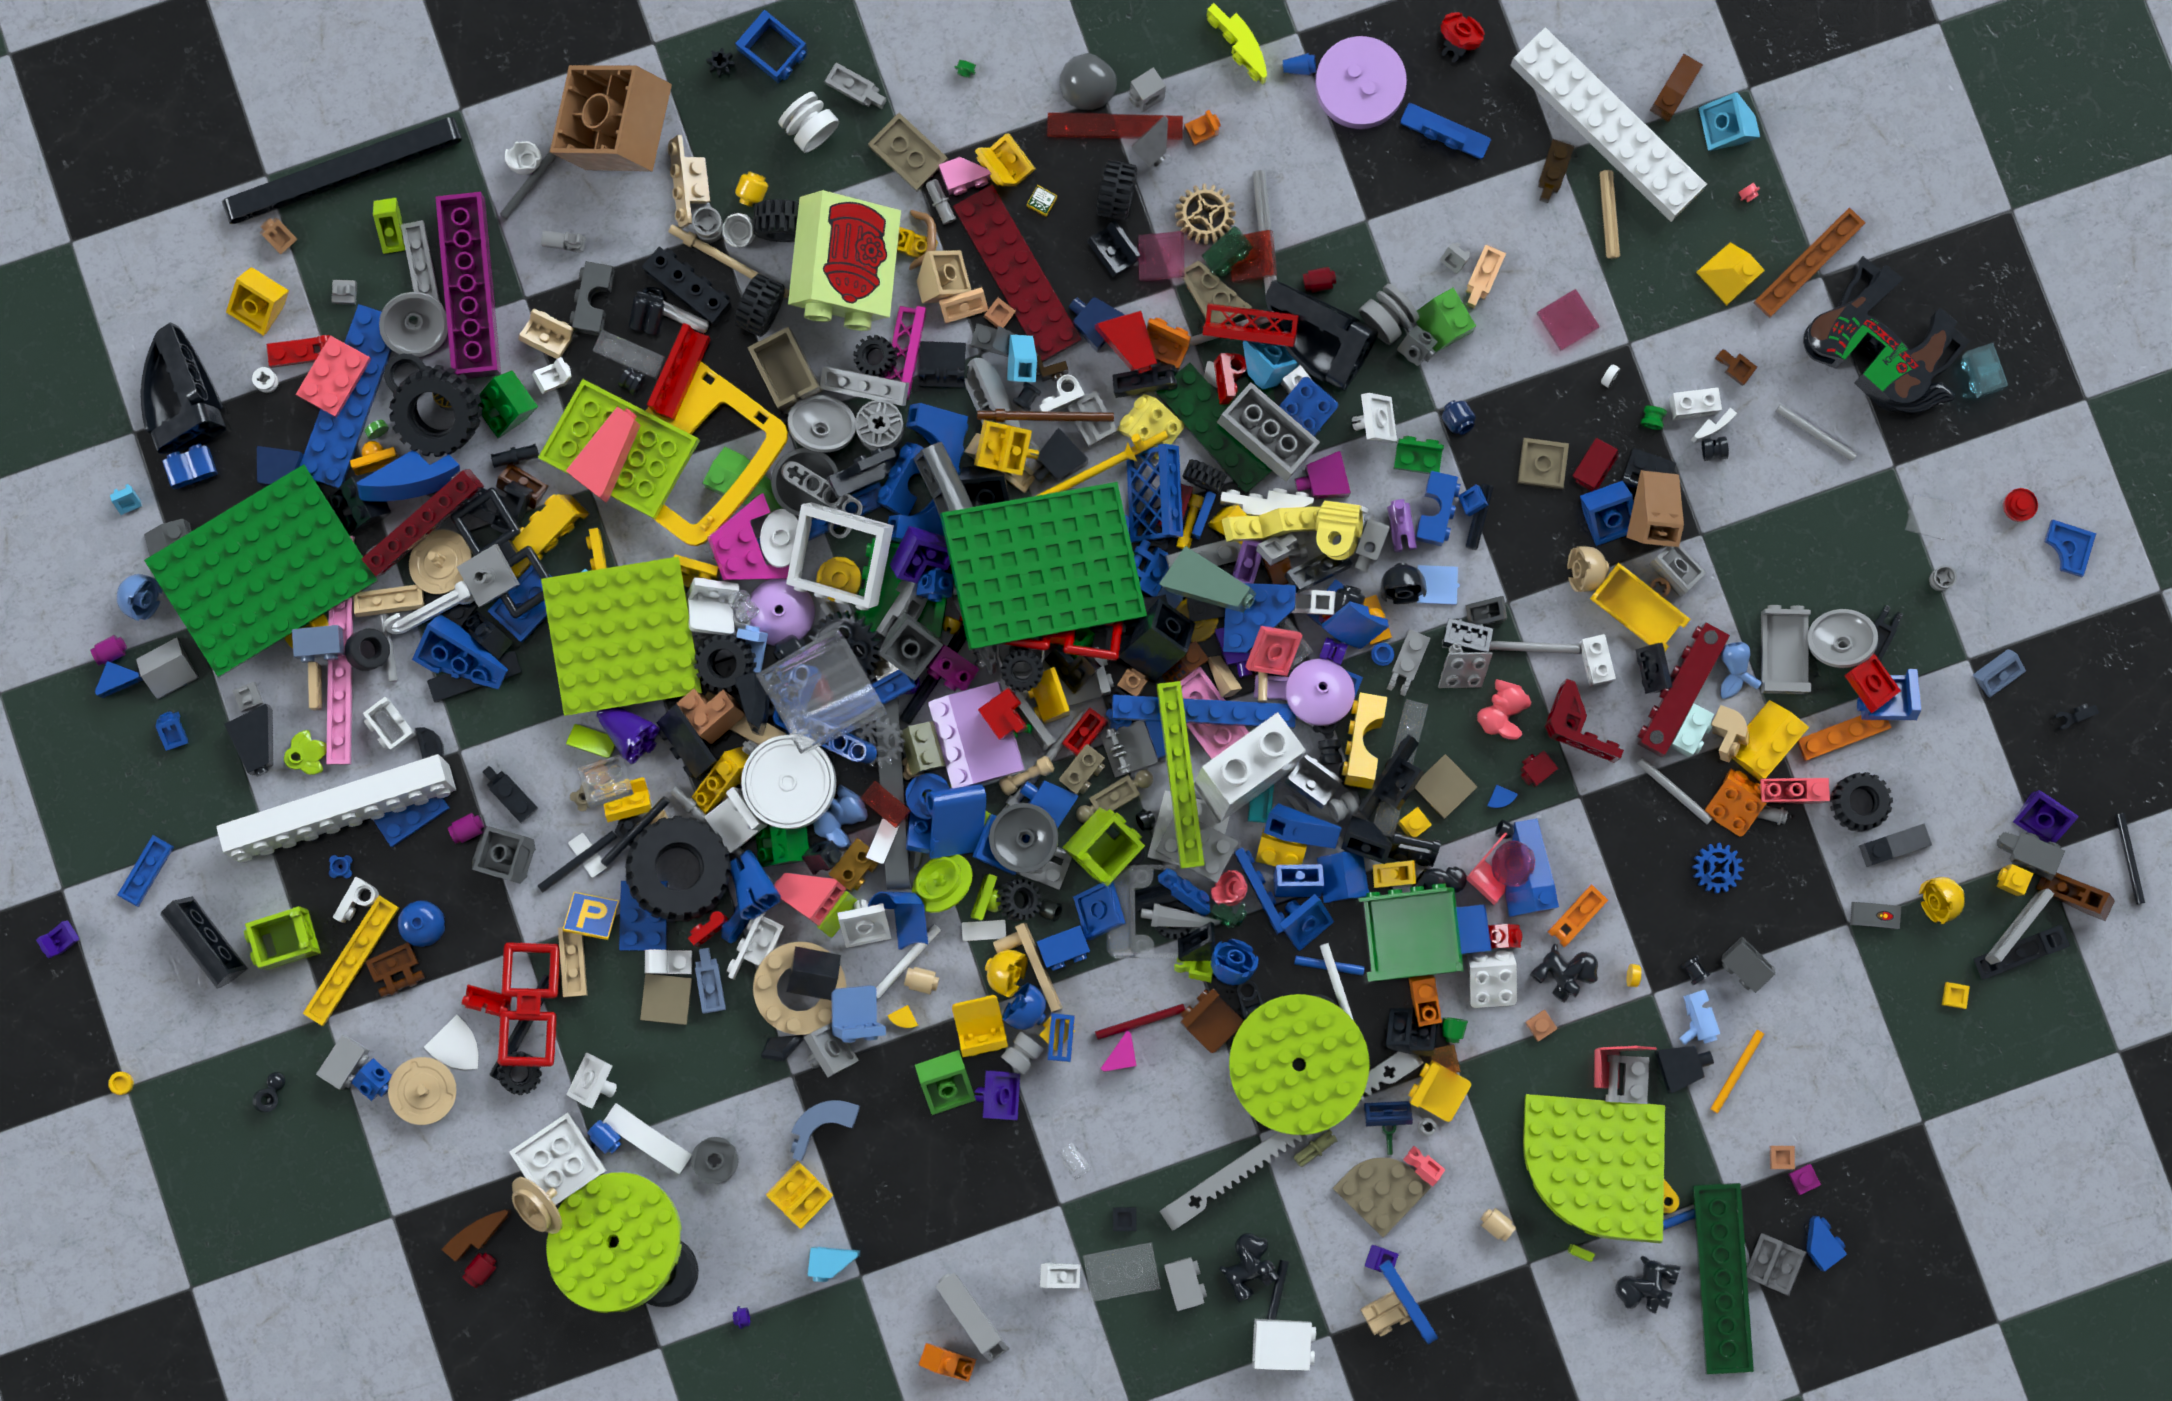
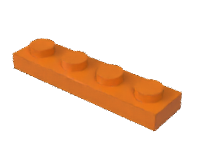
M1860 715L1802 737L1797 743L1804 761H1807L1892 727L1889 720H1862Z

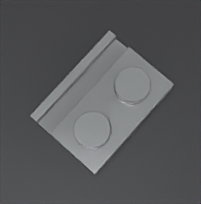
M1097 391L1067 406L1069 412L1108 413ZM1074 421L1088 447L1117 433L1113 422Z

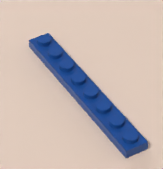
M1113 695L1112 719L1161 722L1158 697ZM1183 698L1186 723L1258 727L1278 712L1289 728H1295L1296 715L1288 704Z

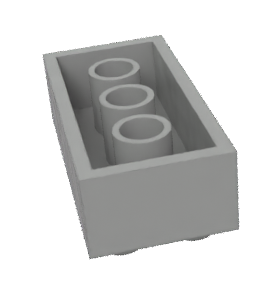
M1251 382L1221 414L1217 422L1285 482L1297 471L1320 443L1319 440Z

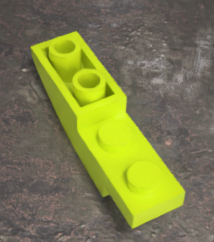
M1213 3L1207 9L1208 22L1214 28L1218 27L1223 32V37L1230 44H1235L1232 47L1233 60L1240 66L1244 65L1249 70L1248 74L1254 81L1257 82L1259 80L1264 84L1267 79L1266 65L1261 49L1251 30L1237 13L1229 19Z

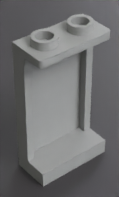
M1768 605V609L1761 611V693L1807 695L1811 692V683H1808V618L1811 615V610H1804V606H1791V609H1782L1781 605Z

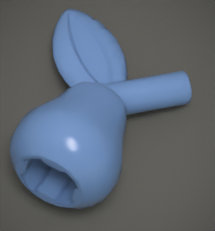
M1734 642L1725 645L1720 653L1721 659L1731 674L1722 683L1720 690L1721 698L1727 699L1735 696L1741 690L1743 682L1758 689L1762 682L1746 672L1750 658L1749 646L1744 642Z

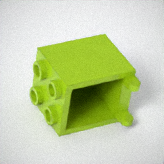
M1099 807L1062 848L1092 878L1108 886L1145 845L1140 841L1142 836L1133 828L1130 829L1125 824L1126 820L1117 812L1114 813L1111 809L1106 811ZM1110 825L1120 833L1114 840L1105 832Z
M295 907L245 923L246 930H244L246 942L251 943L253 952H250V957L253 965H257L260 969L270 970L321 954L308 909ZM270 933L277 954L272 957H268L263 940V935Z

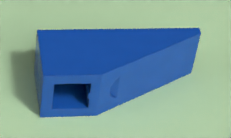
M1278 803L1269 812L1264 833L1284 841L1335 849L1342 827Z

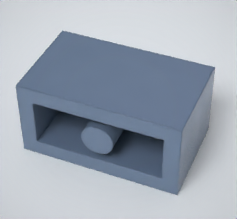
M339 625L292 629L294 657L298 660L301 659L302 663L315 662V658L324 657L326 661L337 660L338 656L344 655L343 628Z

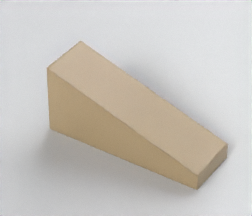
M1221 656L1209 657L1208 664L1221 698L1235 695L1242 687Z

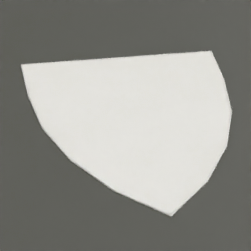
M458 1015L424 1046L434 1058L447 1066L463 1070L478 1069L479 1054L477 1042L470 1028Z

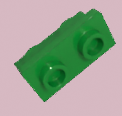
M1403 436V439H1398L1393 469L1430 474L1431 471L1440 472L1444 445L1439 444L1438 440L1426 439L1425 442L1416 441L1417 438L1412 436Z

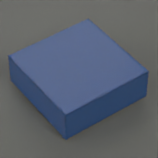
M1477 484L1458 495L1465 514L1469 517L1488 506L1485 496Z

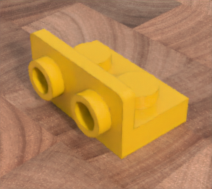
M674 555V557L679 556L683 584L687 588L690 587L694 578L719 580L720 570L718 566Z
M644 777L600 788L607 823L647 813L652 808L650 793Z

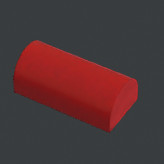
M1089 707L1064 739L1062 745L1077 756L1085 745L1090 746L1107 725L1108 720Z

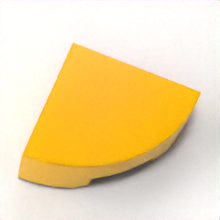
M908 1005L887 1015L899 1027L914 1028L918 1026Z

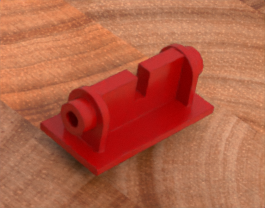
M467 984L466 996L463 997L461 1005H465L467 1009L470 1008L480 1012L484 1007L486 1008L485 1013L499 1016L500 1018L502 1011L511 1010L512 997H504L501 993Z

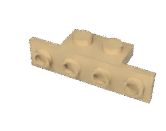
M677 135L668 141L667 151L671 160L670 175L673 178L674 185L672 194L676 203L675 219L678 222V228L683 229L692 223L690 203L707 204L710 202L705 158L685 157L682 135Z

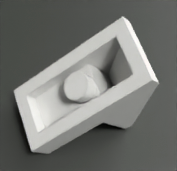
M1041 1264L1040 1287L1079 1288L1080 1264Z

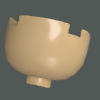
M1581 546L1571 550L1567 569L1572 568L1573 578L1568 577L1572 589L1575 592H1588L1597 589L1609 573V564L1603 554L1593 547Z

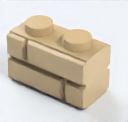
M1394 1291L1360 1309L1374 1335L1379 1333L1380 1336H1383L1393 1330L1391 1326L1399 1322L1402 1325L1412 1320Z

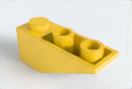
M743 747L725 751L692 795V798L705 814L727 795L726 792L742 782V772L749 757L748 754L743 752Z

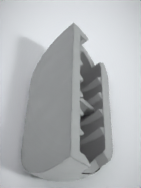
M973 358L968 363L969 369L967 378H965V385L976 411H995V409L1014 411L996 369L982 358ZM1005 420V423L996 422L1020 428L1019 420Z

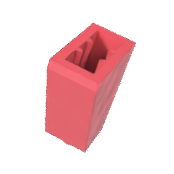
M784 873L774 884L781 895L780 900L818 926L821 925L846 890L835 879Z

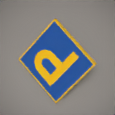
M574 892L563 931L608 940L619 901Z

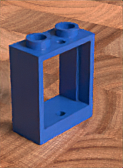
M765 10L735 43L740 53L777 83L782 79L786 80L793 71L791 68L797 62L801 63L807 55L806 43ZM769 26L797 48L777 72L749 50Z

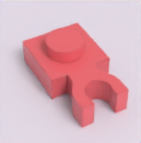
M1415 1146L1409 1150L1403 1159L1407 1164L1416 1168L1415 1173L1432 1187L1446 1170L1429 1155L1424 1157Z

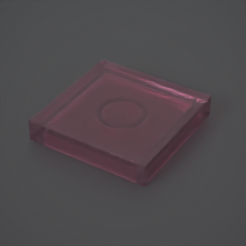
M1175 231L1138 235L1139 254L1141 255L1139 258L1140 281L1185 277L1184 232Z
M1576 289L1536 313L1560 351L1600 327Z

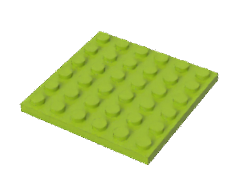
M679 556L541 579L564 716L686 696L693 689H696L698 693H702L700 678L698 679L696 675L699 672L698 669L694 668L697 660L695 659L692 631L689 629V613Z

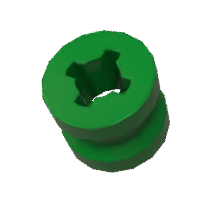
M1645 406V417L1641 420V425L1650 429L1662 430L1664 427L1662 421L1663 417L1667 414V410L1656 406Z

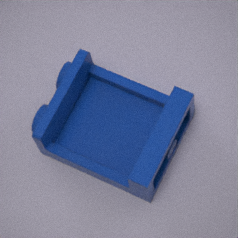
M1908 669L1906 675H1890L1901 691L1873 713L1868 710L1860 697L1857 699V710L1861 711L1862 720L1917 721L1921 712L1917 669Z

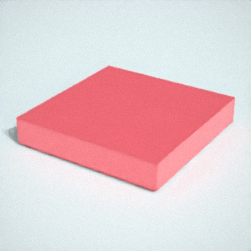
M1261 626L1245 667L1249 671L1287 676L1303 635L1297 631Z

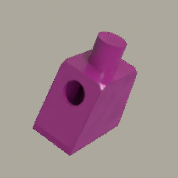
M1341 451L1307 464L1305 467L1306 476L1294 479L1297 492L1310 489L1311 496L1314 499L1349 497L1351 494Z

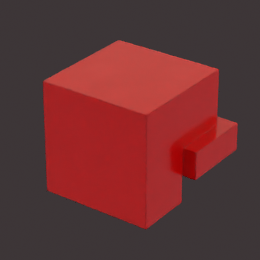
M1011 688L1005 689L978 709L999 740H1004L1015 731L1016 733H1022L1028 728L1015 710L1022 703Z

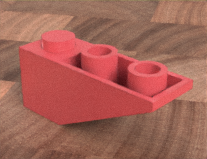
M1829 778L1760 779L1761 802L1818 804L1830 801Z

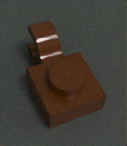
M1722 349L1715 357L1718 362L1728 366L1725 373L1742 386L1745 385L1757 369L1755 364L1740 353L1735 358L1725 349Z

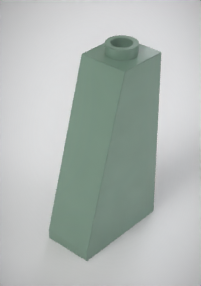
M1187 546L1183 548L1159 583L1170 593L1244 613L1246 608L1248 609L1252 606L1256 595L1249 586Z

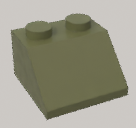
M933 721L908 726L900 731L912 776L946 768Z

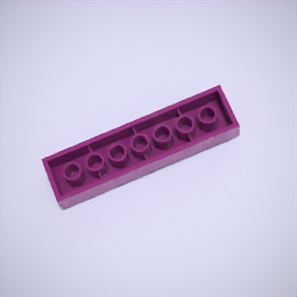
M481 192L436 196L451 368L456 369V375L464 374L467 379L501 375L485 198Z

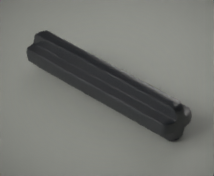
M1482 484L1480 487L1488 506L1473 514L1465 545L1466 548L1471 550H1477L1493 491V486L1489 484Z

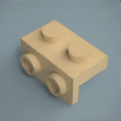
M533 309L530 313L529 321L519 334L518 340L558 359L572 341L573 328L566 322L550 317L545 312Z

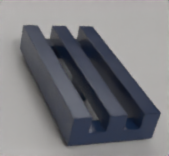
M1410 1101L1364 1103L1366 1127L1412 1125L1413 1123Z

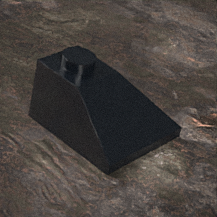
M980 466L962 467L960 479L973 507L1010 501L1004 473Z

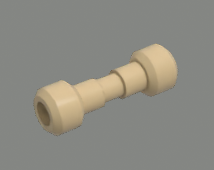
M1043 756L1036 761V765L1028 768L1027 771L1013 777L1008 775L1000 779V787L1004 794L1009 796L1017 791V787L1029 779L1053 773L1054 766L1049 757Z

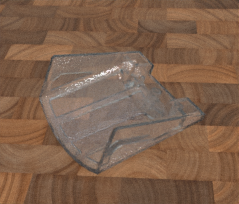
M837 628L756 674L801 755L888 714L851 647Z

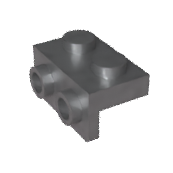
M1305 754L1287 777L1285 783L1322 809L1336 792L1342 780L1334 772L1322 766L1315 758Z

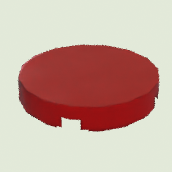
M1459 12L1446 15L1441 24V32L1449 42L1466 50H1474L1480 47L1484 39V30L1474 18L1469 16L1467 18L1462 17L1463 14Z

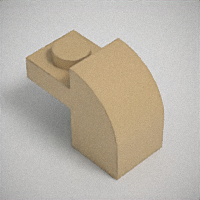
M1720 705L1711 723L1713 726L1712 731L1713 734L1724 737L1719 748L1720 759L1730 762L1732 756L1737 755L1740 744L1748 745L1749 733L1747 723L1739 712Z

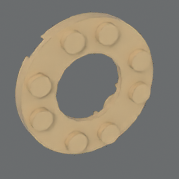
M791 942L775 948L761 961L754 976L753 995L760 1014L770 1025L789 1034H810L832 1022V1001L820 999L815 1006L808 1010H791L782 1004L778 997L777 984L779 977L784 971L791 968L795 946L830 952L813 943ZM841 965L836 988H846V979Z

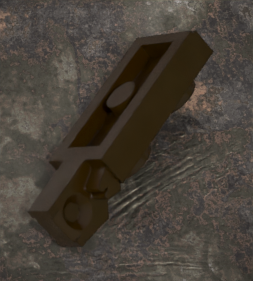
M1555 139L1552 140L1538 181V187L1543 189L1539 201L1548 203L1552 192L1558 193V190H1560L1574 149L1573 145Z

